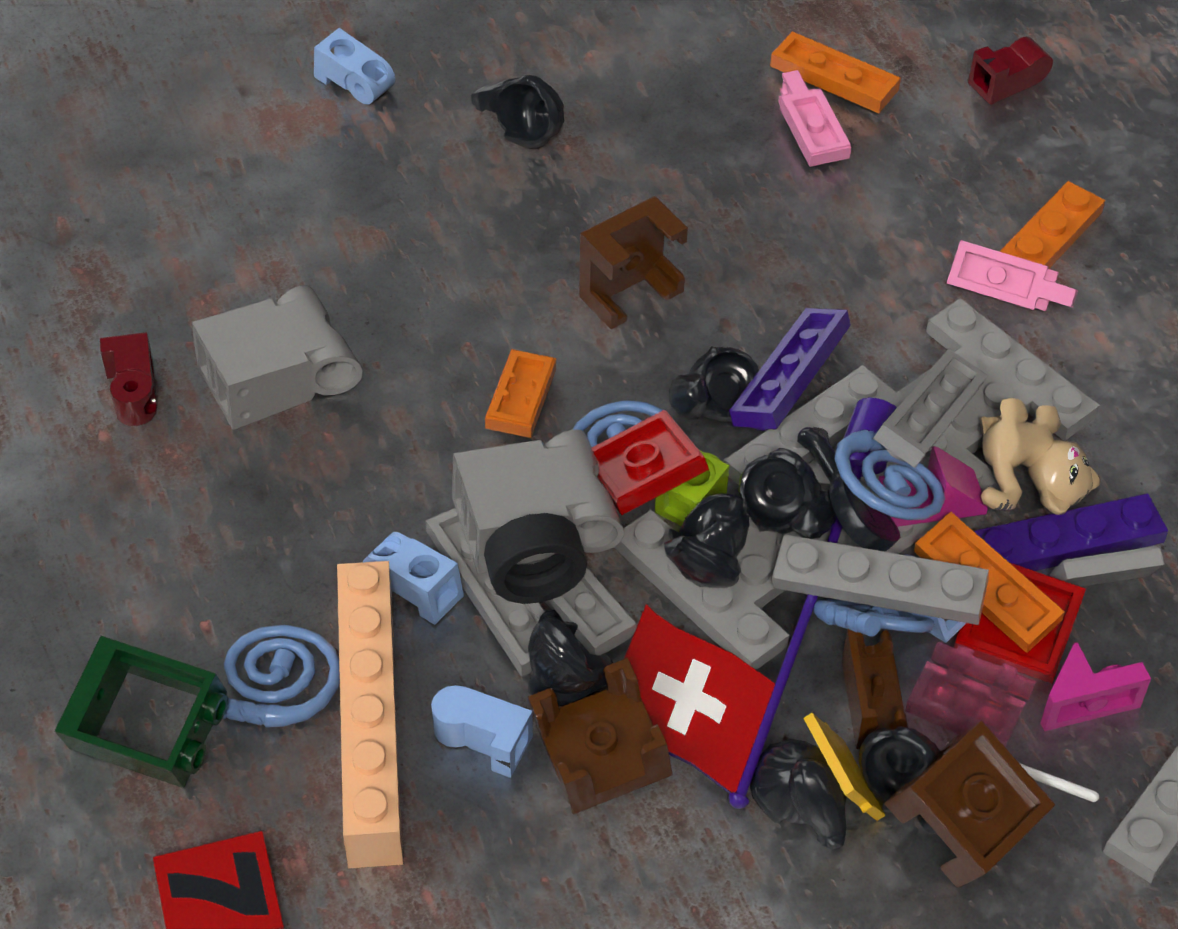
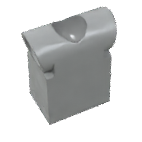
M300 285L290 289L277 302L267 299L192 322L197 367L233 430L311 401L315 393L337 395L347 392L355 387L362 378L363 370L345 339L330 325V317L315 291L308 285Z
M582 430L562 432L546 444L542 440H534L453 453L452 500L477 574L488 572L484 551L487 540L495 530L511 520L529 514L550 513L564 516L573 522L580 535L584 552L587 553L603 552L614 548L621 542L624 536L623 526L610 494L597 478L599 472L598 463L588 437ZM544 553L527 557L518 562L517 565L548 559L556 553Z

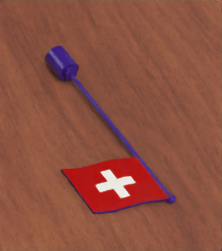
M868 397L860 399L855 405L844 438L851 433L861 430L877 432L897 407L879 398ZM872 451L855 452L850 455L849 460L852 472L859 481L863 477L862 462ZM887 461L877 462L873 466L875 475L882 473L886 469ZM837 516L827 542L837 543L843 527ZM807 595L776 683L733 653L676 628L656 614L647 604L624 659L628 658L638 680L641 700L653 726L659 725L667 743L669 755L693 766L728 792L729 803L736 809L745 808L750 802L746 794L818 596Z

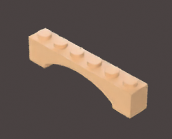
M389 561L337 564L343 838L348 869L403 865L394 686L393 604Z

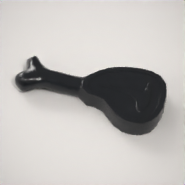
M804 427L798 433L797 442L811 452L830 481L829 498L831 505L846 533L862 548L884 552L889 550L901 538L900 531L893 519L864 503L851 492L841 479L834 460L835 451L829 443L828 432L823 428Z

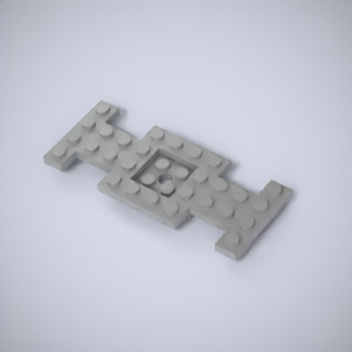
M961 298L928 320L926 329L928 335L946 349H951L988 375L980 389L934 444V446L939 447L974 469L982 492L988 487L997 490L1000 487L995 479L994 471L974 455L976 451L983 447V434L979 418L983 416H1000V405L1003 399L1016 398L1024 402L1028 414L1036 418V410L1039 406H1055L1062 423L1055 434L1064 441L1097 417L1100 407L1098 403ZM860 366L784 418L777 429H768L724 459V463L729 465V477L739 485L740 476L748 463L768 455L779 448H785L796 452L804 461L810 463L809 465L815 473L821 489H826L829 493L830 481L818 462L814 460L815 458L811 452L797 442L798 433L804 427L823 428L828 432L829 443L832 447L844 438L855 405L860 399L868 397L879 398L898 407L928 371L896 392L865 366ZM931 449L920 462L926 468H928ZM888 462L886 468L889 465H896L897 463ZM884 471L880 474H876L877 479L879 478V476H884ZM861 477L860 482L866 483L864 477ZM649 510L623 528L624 536L621 542L614 548L722 649L733 653L757 670L788 647L789 634L761 610L763 606L785 591L773 588L772 575L784 534L769 531L759 532L757 526L749 517L750 526L745 546L737 556L738 563L741 566V573L739 574L737 584L728 588L699 587L687 580L675 564L666 556L664 543L671 540L668 535L671 527L655 512ZM939 521L899 526L901 538L886 552L912 555L915 553V543ZM843 528L837 543L860 547ZM831 530L822 537L814 539L827 542ZM795 531L786 533V535L803 537Z

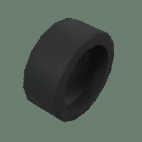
M550 513L529 514L507 522L495 530L487 540L484 551L490 581L496 594L509 602L520 604L542 603L562 596L575 588L582 580L588 564L576 525L564 516ZM544 553H556L548 559L534 564L517 565L518 562L527 557Z

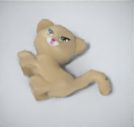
M1016 398L1003 399L1001 402L1000 416H983L979 418L983 434V454L986 462L993 467L995 479L1001 489L999 491L992 487L986 488L981 494L984 505L999 511H1010L1016 508L1022 496V490L1013 468L1019 465L1028 467V474L1040 494V503L1056 515L1065 514L1070 506L1076 505L1090 491L1100 486V479L1094 469L1090 467L1087 457L1080 446L1075 442L1053 439L1052 434L1057 432L1062 424L1055 406H1039L1036 410V419L1032 422H1026L1028 412L1024 402Z

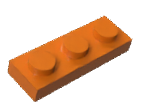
M793 31L771 54L770 67L784 73L798 70L805 82L876 113H880L899 91L901 77Z
M1067 181L999 252L1048 266L1050 269L1102 214L1106 200Z
M950 512L915 543L914 552L920 558L988 569L989 581L982 613L1026 653L1063 620L1064 610L954 513Z

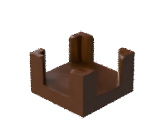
M656 196L580 233L579 297L610 329L625 323L628 317L610 298L611 296L643 280L665 300H669L684 292V275L663 255L664 235L671 241L677 240L680 244H684L687 242L688 227Z
M628 658L610 664L603 669L608 689L559 708L554 689L552 688L528 696L537 730L573 815L673 775L667 743L659 725L653 726L641 700L638 680Z
M982 720L954 737L941 749L943 754L921 775L902 786L884 803L901 823H906L920 814L945 842L956 857L943 863L941 870L957 888L985 875L1055 806L1054 802Z

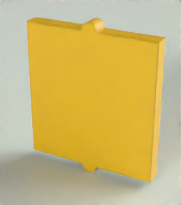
M814 713L804 717V721L845 796L858 805L863 813L866 812L876 821L886 816L874 794L867 787L861 770L846 742Z

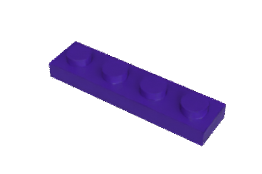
M805 308L729 410L733 426L750 427L757 430L777 429L851 326L848 310Z
M1147 493L1068 510L1062 515L1049 514L979 529L974 532L1009 563L1038 571L1056 567L1066 559L1134 550L1161 544L1166 540L1168 529Z

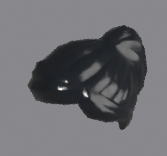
M525 75L521 78L504 79L497 84L484 86L471 94L472 104L477 110L481 112L487 110L497 114L498 122L505 130L504 137L507 140L528 149L539 148L545 145L553 135L559 133L565 121L564 104L558 93L537 76Z
M711 346L694 363L689 374L678 375L676 379L672 380L671 387L669 388L670 405L679 415L687 419H699L701 416H704L705 418L720 422H732L729 410L758 373L757 363L749 354L739 349Z
M779 448L768 455L748 463L742 472L738 487L739 495L746 501L747 513L757 526L759 532L769 531L786 534L795 531L802 535L803 538L814 539L822 537L833 528L836 522V514L831 505L829 493L826 489H821V485L810 465L796 452Z
M724 493L708 496L689 513L678 532L672 528L669 529L668 535L671 540L664 543L665 554L687 580L699 587L728 588L737 584L739 574L741 573V566L738 563L737 556L745 546L750 526L747 513L748 507L744 498Z
M546 610L534 626L528 644L530 666L533 672L530 675L528 692L533 695L552 688L554 689L558 706L568 705L591 696L607 685L603 669L613 664V661L607 654H602L601 656L590 654L574 635L578 625L574 622L563 621L560 614L555 610Z
M900 726L895 729L879 728L868 734L860 747L858 761L867 787L874 794L882 811L888 813L891 811L884 803L902 786L921 775L943 753L934 742L916 729ZM920 814L916 816L920 825L926 831L937 834Z
M791 738L770 744L760 755L750 783L754 801L773 822L780 824L784 820L798 825L808 824L817 833V840L822 846L831 849L842 847L845 842L847 828L845 816L847 796L842 791L820 748L806 741Z

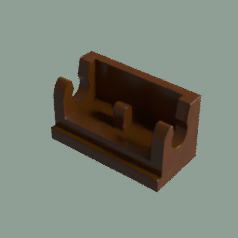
M847 629L842 667L856 749H860L868 734L879 728L895 729L900 726L908 728L894 653H892V636L886 630L881 633V641L878 644L867 646L865 645L863 634Z

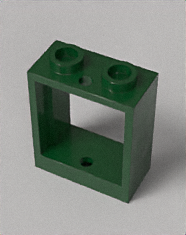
M100 636L54 732L71 750L184 788L190 774H196L204 761L206 754L205 741L212 726L218 725L225 715L228 705V692L216 673ZM127 673L197 696L168 760L97 737Z

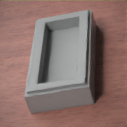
M1154 546L1066 559L1056 566L1049 576L1082 587L1148 577L1164 565L1161 549Z

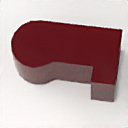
M1027 36L1019 38L1010 47H1004L994 52L986 46L974 51L968 84L992 105L1040 83L1051 71L1053 59L1031 37ZM990 79V84L988 86L986 85L985 81Z
M147 332L100 338L101 356L107 379L114 378L110 385V392L117 419L128 426H140L148 423L156 415L157 399L153 357Z

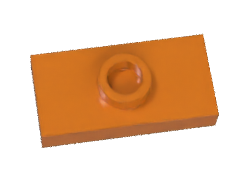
M511 349L485 416V429L532 438L556 372V358Z

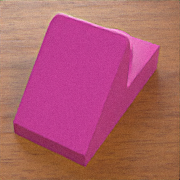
M934 446L931 449L928 469L933 472L943 487L945 501L940 512L925 520L891 518L899 527L941 521L950 512L954 513L958 518L987 514L988 507L982 502V491L974 469L939 447ZM879 476L878 480L885 487V485L883 484L885 477ZM906 480L911 488L908 496H914L916 489L911 482ZM928 485V499L917 508H924L932 503L933 495Z
M1075 642L1048 696L1040 722L1044 731L1141 708L1151 677L1143 662L1127 666L1110 665L1098 673H1093L1082 649Z

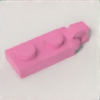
M798 70L782 73L783 84L782 88H780L782 96H779L778 100L780 110L809 167L849 159L851 144L821 88L808 90Z
M960 240L947 280V284L1032 310L1037 308L1046 311L1049 301L1073 307L1078 293L1077 289L1057 284L1056 280L1059 272L1050 270L1048 266Z

